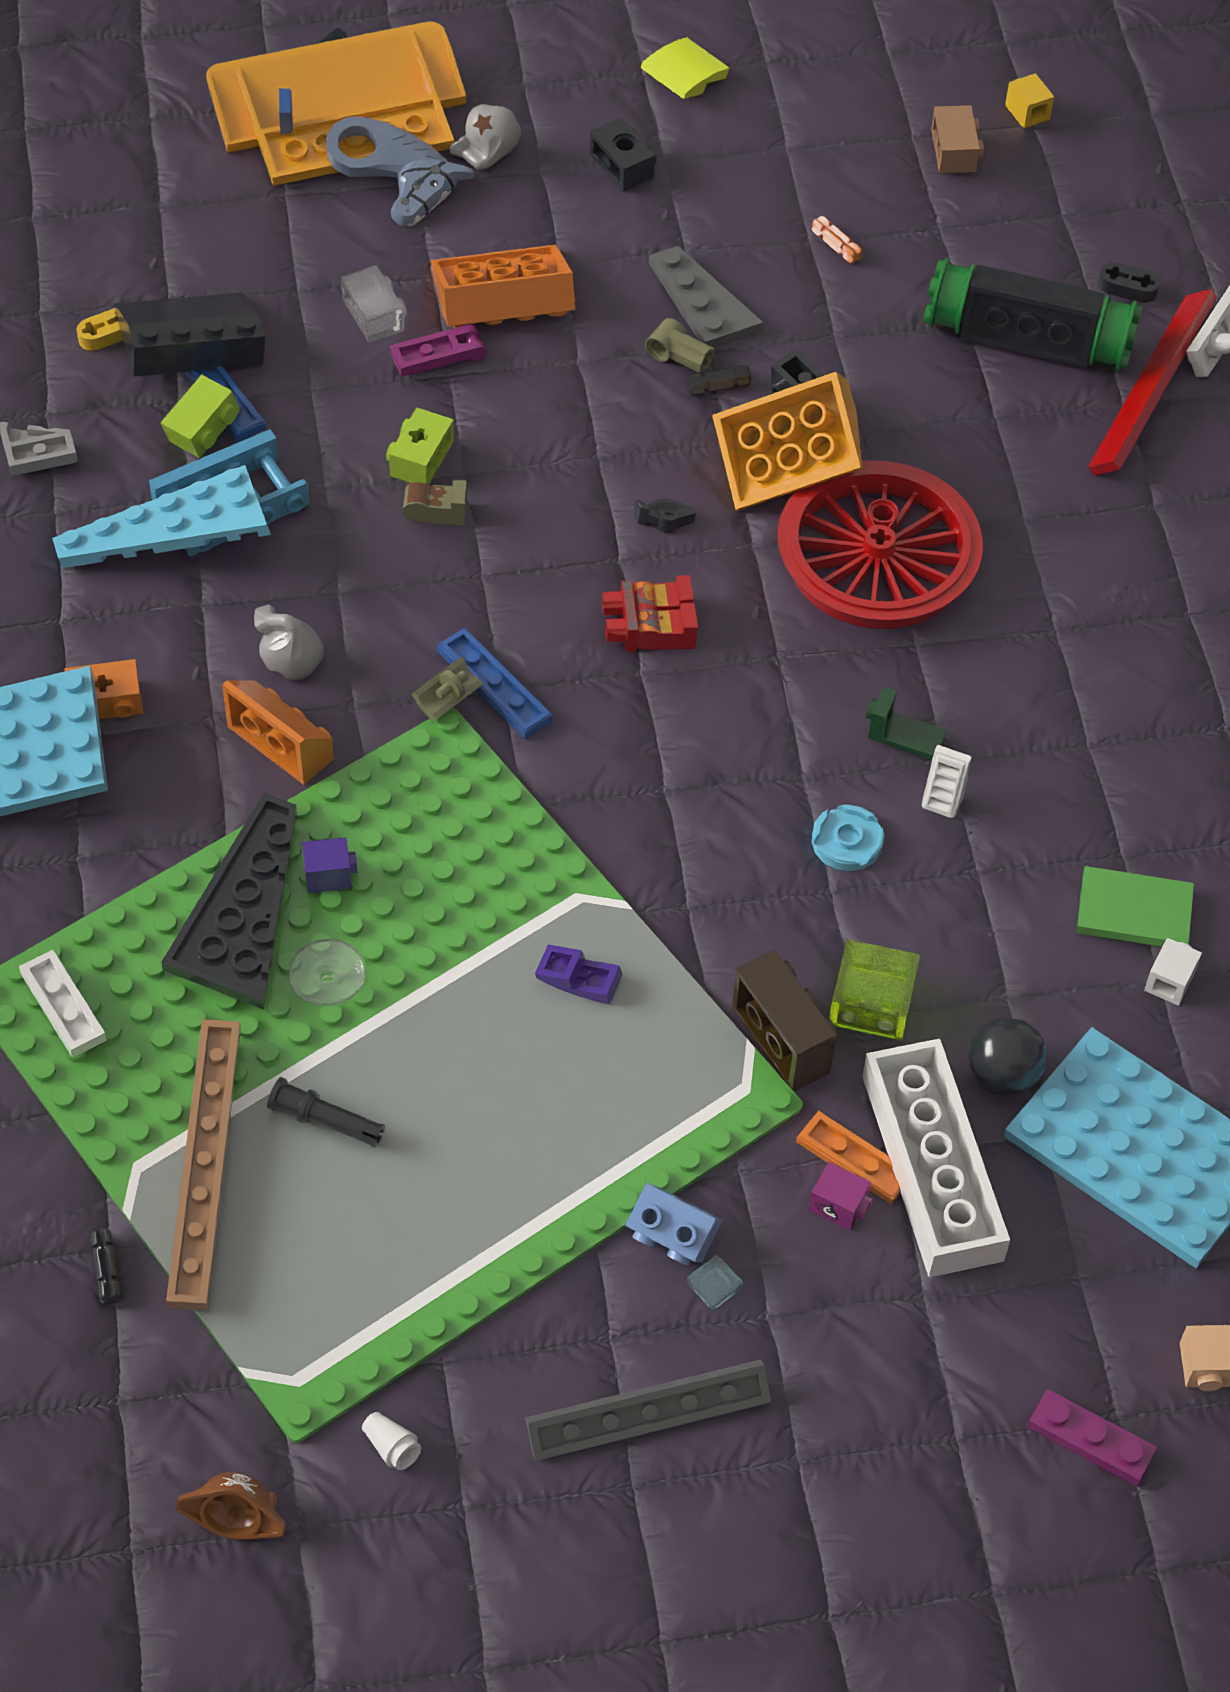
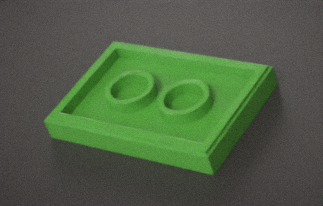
M1085 866L1082 877L1076 933L1163 947L1167 938L1189 945L1194 883Z

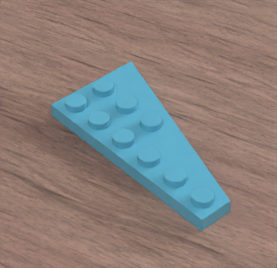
M243 465L236 469H229L207 480L195 482L191 486L178 491L163 494L159 498L141 505L129 507L127 510L107 518H100L78 529L66 531L62 535L54 537L53 542L62 567L68 568L103 562L109 555L122 553L124 558L136 557L137 551L153 549L154 553L204 546L214 538L227 537L229 542L241 540V534L257 532L259 537L271 535L249 473L246 466Z

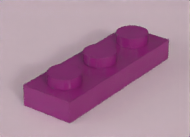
M1049 1389L1045 1391L1027 1428L1135 1486H1138L1157 1449L1156 1446Z

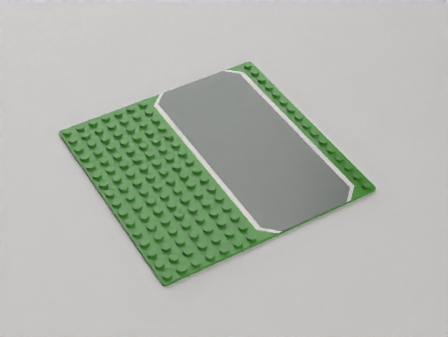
M455 708L450 709L435 722H432L431 719L424 721L287 800L297 805V818L264 1009L166 972L162 969L161 964L243 826L0 965V1047L168 1276L170 1275L202 1019L240 1022L241 1033L208 1310H193L287 1438L295 1444L302 1442L625 1229L627 1227L625 1225L646 1183L654 1184L676 1195L799 1114L803 1107L802 1100ZM346 837L348 852L355 851L358 873L351 874L352 888L308 893L302 842ZM547 945L582 950L586 960L619 965L622 977L610 1004L570 994L537 979L535 972ZM51 950H54L106 1035L107 1041L73 1058L23 979L19 966ZM280 1077L286 1078L288 1084L304 1091L310 1089L317 1091L321 1100L379 1124H384V1133H379V1135H382L380 1143L374 1148L367 1143L310 1120L308 1123H301L297 1121V1116L285 1111L267 1109L268 1098L275 1082Z

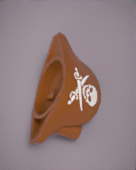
M239 1472L218 1474L212 1477L203 1487L179 1496L175 1509L210 1532L231 1539L282 1537L285 1528V1521L275 1511L277 1503L276 1494L267 1491L264 1485L254 1477Z

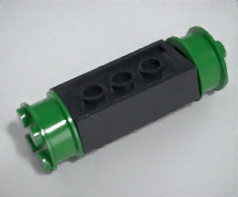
M945 258V260L939 259L935 277H932L928 292L931 300L930 304H927L923 323L929 324V328L932 329L935 324L954 328L956 334L959 335L961 333L960 339L1083 368H1087L1088 361L1089 365H1093L1097 361L1116 366V371L1119 372L1120 369L1127 370L1143 306L1137 305L1135 300L1131 305L1110 300L1109 294H1106L1104 300L1105 293L979 264H972L970 268L950 264V258Z

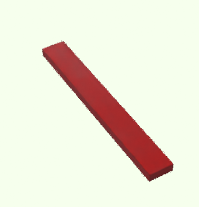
M1212 289L1185 296L1091 460L1088 468L1093 475L1118 471L1123 466L1185 356L1187 349L1216 301L1217 296Z

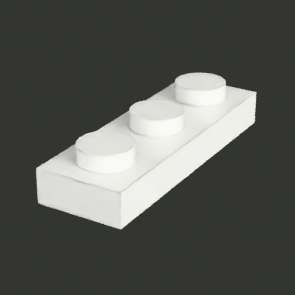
M54 950L19 966L23 979L72 1058L107 1041L104 1030Z

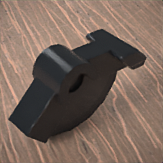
M658 499L648 505L641 500H636L633 512L638 524L644 526L647 525V522L656 524L658 529L664 533H672L676 530V527L694 523L696 512L691 505L686 506L677 500Z

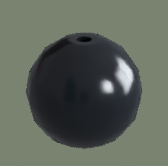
M1012 1017L993 1019L980 1027L971 1040L968 1053L970 1068L977 1082L990 1092L1004 1096L1022 1094L1035 1086L1045 1071L1048 1058L1046 1046L1039 1031L1026 1021Z

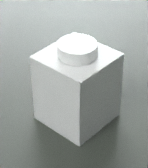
M1167 938L1150 971L1144 991L1179 1006L1196 972L1202 952L1193 949L1186 943L1176 942Z

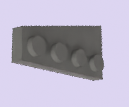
M679 246L649 256V265L699 341L714 348L763 331V321Z

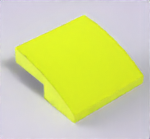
M687 37L662 47L643 61L641 65L644 71L683 99L703 94L707 83L726 79L730 69Z

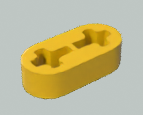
M115 308L87 318L77 325L78 341L83 349L95 351L123 341Z

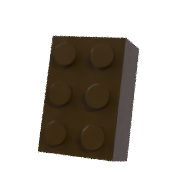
M774 949L736 968L732 1009L787 1085L795 1092L830 1074L837 1037L836 1027L829 1017H823L811 991L808 988L803 989L797 981L796 973L788 960L783 961Z

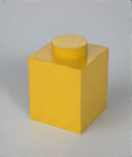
M1035 73L1009 82L1005 106L1021 126L1027 128L1050 120L1054 95Z

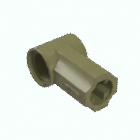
M666 318L645 342L647 352L654 359L662 362L671 358L703 374L710 367L715 354V348L687 335L681 323L671 318Z

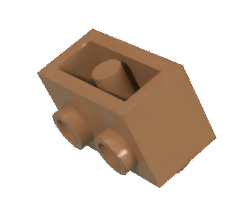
M972 106L934 107L931 131L939 173L976 172L978 159H983L984 145L983 140H978L979 119L973 117Z

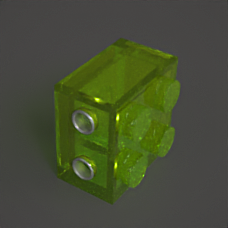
M847 939L830 1011V1019L834 1025L902 1040L920 954Z

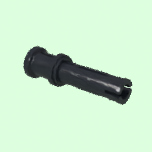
M283 1077L278 1078L268 1098L267 1109L285 1111L297 1116V1121L301 1123H308L310 1120L367 1143L374 1148L378 1146L382 1135H379V1133H384L385 1130L384 1124H379L321 1100L317 1091L312 1089L304 1091L288 1084L287 1079Z

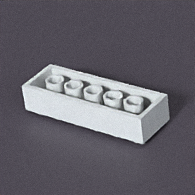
M935 1039L866 1053L862 1077L888 1156L893 1165L896 1180L900 1186V1192L928 1277L1004 1262L1010 1238L941 1040Z

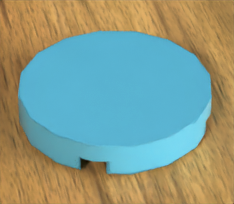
M846 804L837 806V809L831 811L828 809L821 813L814 823L811 842L815 854L823 863L834 869L850 872L862 870L875 863L882 853L885 834L883 827L881 829L878 819L873 813L862 807Z

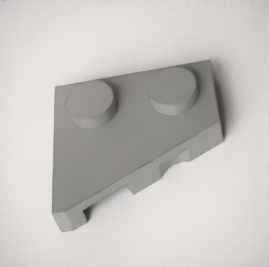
M0 422V435L11 476L78 462L70 430L60 428L45 429L42 426L28 425L27 430L11 429L9 422Z

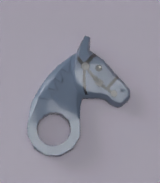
M360 116L347 117L335 123L327 134V159L335 170L349 177L387 176L398 179L399 197L392 206L391 217L396 223L404 227H412L450 194L457 185V181L473 179L475 174L471 168L449 163L436 149L412 133L384 121ZM351 135H361L370 139L376 146V149L370 156L355 159L342 153L338 146L344 138Z

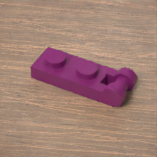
M472 324L390 345L391 356L401 377L467 359L480 361L486 357L488 351L484 342L479 340L480 335L476 326Z

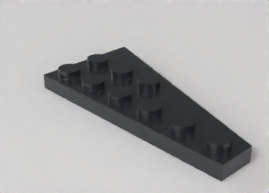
M267 793L262 794L163 958L161 964L164 971L264 1009L297 818L296 804Z

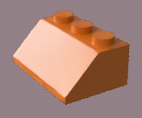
M227 680L222 684L228 728L301 784L305 785L334 760L333 739L329 732L323 727L317 728L306 719L305 715L298 708H291L284 703L273 689H266L255 680Z

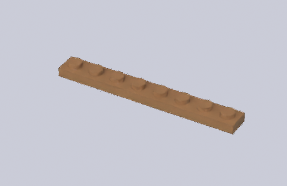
M202 1019L166 1299L167 1308L208 1310L241 1033L239 1021Z

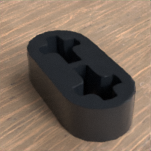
M1107 263L1100 270L1098 286L1107 294L1147 303L1155 300L1157 297L1160 280L1157 275L1150 271L1119 263Z

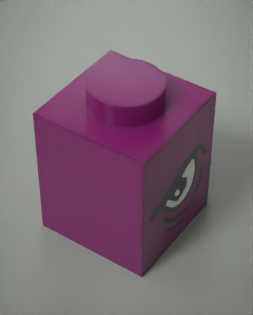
M828 1162L811 1192L808 1211L851 1231L857 1218L864 1220L871 1208L873 1199L868 1197L871 1182Z

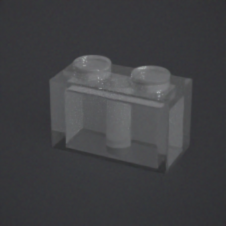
M377 265L341 277L342 300L368 343L404 331V316H407L405 303L401 297L397 298L395 296L389 277L383 276Z

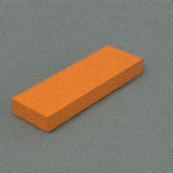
M819 1110L797 1136L796 1142L822 1160L870 1181V1191L891 1205L900 1195V1186L896 1180L890 1157Z

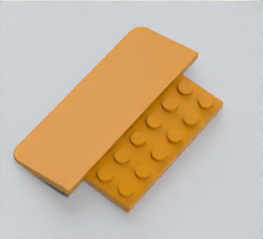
M423 22L219 63L211 66L206 73L207 84L227 153L260 146L273 186L339 172L335 170L327 159V134L335 123L347 117L360 116L384 121L412 133L437 151L450 149V146L454 143V138L443 108L466 104V93L451 45L444 28L436 22ZM279 88H290V91H292L293 131H291V134H280ZM351 135L344 138L338 146L342 153L355 159L370 156L376 149V146L370 139L361 135Z

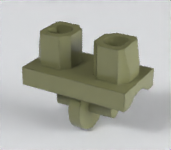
M459 657L411 695L425 716L429 717L432 722H435L482 686L483 683L471 673L464 659Z

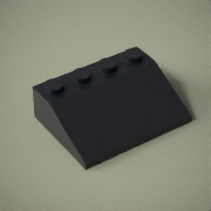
M243 292L115 303V311L133 377L211 370L221 366L233 368L263 365L266 335L259 313Z

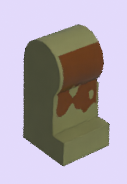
M453 480V486H430L422 482H413L405 488L403 514L407 519L419 523L465 526L467 481Z

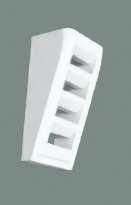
M937 745L923 795L922 807L924 809L950 818L956 816L964 797L971 756Z

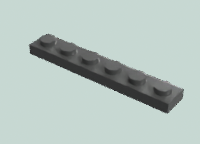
M760 1359L525 1417L532 1455L535 1461L771 1403L765 1364Z

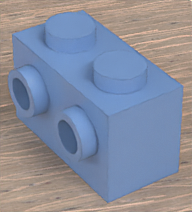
M646 1183L625 1226L635 1230L634 1239L653 1248L656 1242L670 1249L667 1256L688 1266L691 1260L703 1262L723 1220L654 1184Z

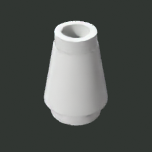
M380 1412L372 1413L364 1421L362 1430L367 1434V1437L388 1467L404 1470L418 1458L421 1452V1445L417 1442L418 1438L414 1433L383 1416Z

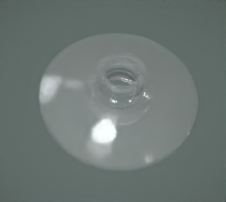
M334 939L314 941L301 948L293 957L289 969L290 982L294 991L309 1003L321 1006L337 1005L349 1000L360 990L365 979L364 961L354 947L343 941ZM325 977H332V978H334V979L329 980V981H324V980H322V979L325 978Z

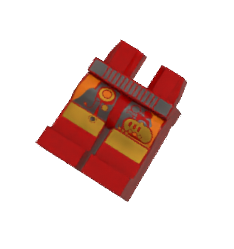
M690 575L676 576V582L667 583L640 581L632 584V581H621L620 591L603 592V615H621V618L606 619V642H625L626 652L636 651L637 648L643 650L695 649L698 624L695 604L693 603L694 598Z

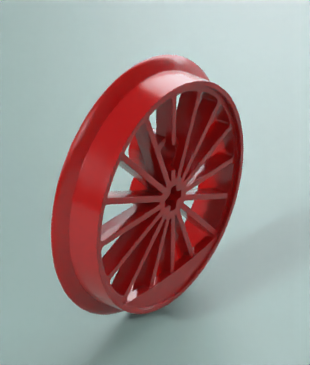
M862 461L863 469L795 491L786 503L779 520L778 546L788 572L804 596L813 605L833 618L848 624L874 629H893L911 626L923 622L944 610L970 585L978 571L983 552V539L979 522L973 510L954 488L924 470L896 462ZM860 494H881V499L873 501L869 505L867 512ZM887 495L908 499L899 514L896 504L886 499ZM851 496L864 529L835 500ZM915 504H920L931 511L930 514L896 534ZM824 507L849 531L820 519L813 514ZM939 520L950 530L911 538ZM808 526L837 540L799 535L803 527ZM954 542L957 544L959 554L920 549ZM801 549L833 552L836 554L805 560ZM921 563L956 566V568L948 576ZM846 564L823 579L814 572V570ZM874 568L871 600L854 597V594L870 570ZM879 568L883 573L894 601H876ZM861 569L845 593L832 587ZM909 572L939 586L928 591ZM893 574L917 597L903 600Z

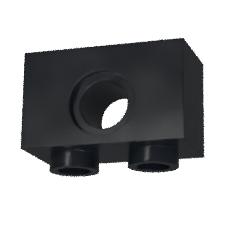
M623 118L590 131V155L622 192L654 179L655 164L657 162L654 150L640 139L637 131L630 127Z

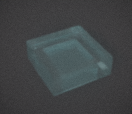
M718 1254L687 1277V1284L712 1311L743 1288V1281Z

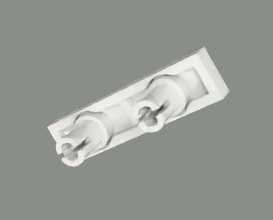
M1230 285L1186 351L1188 361L1191 363L1196 377H1208L1221 355L1230 353Z

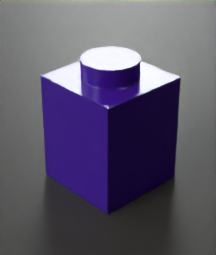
M346 837L302 842L308 893L352 888L351 874L358 873L355 851L348 852Z

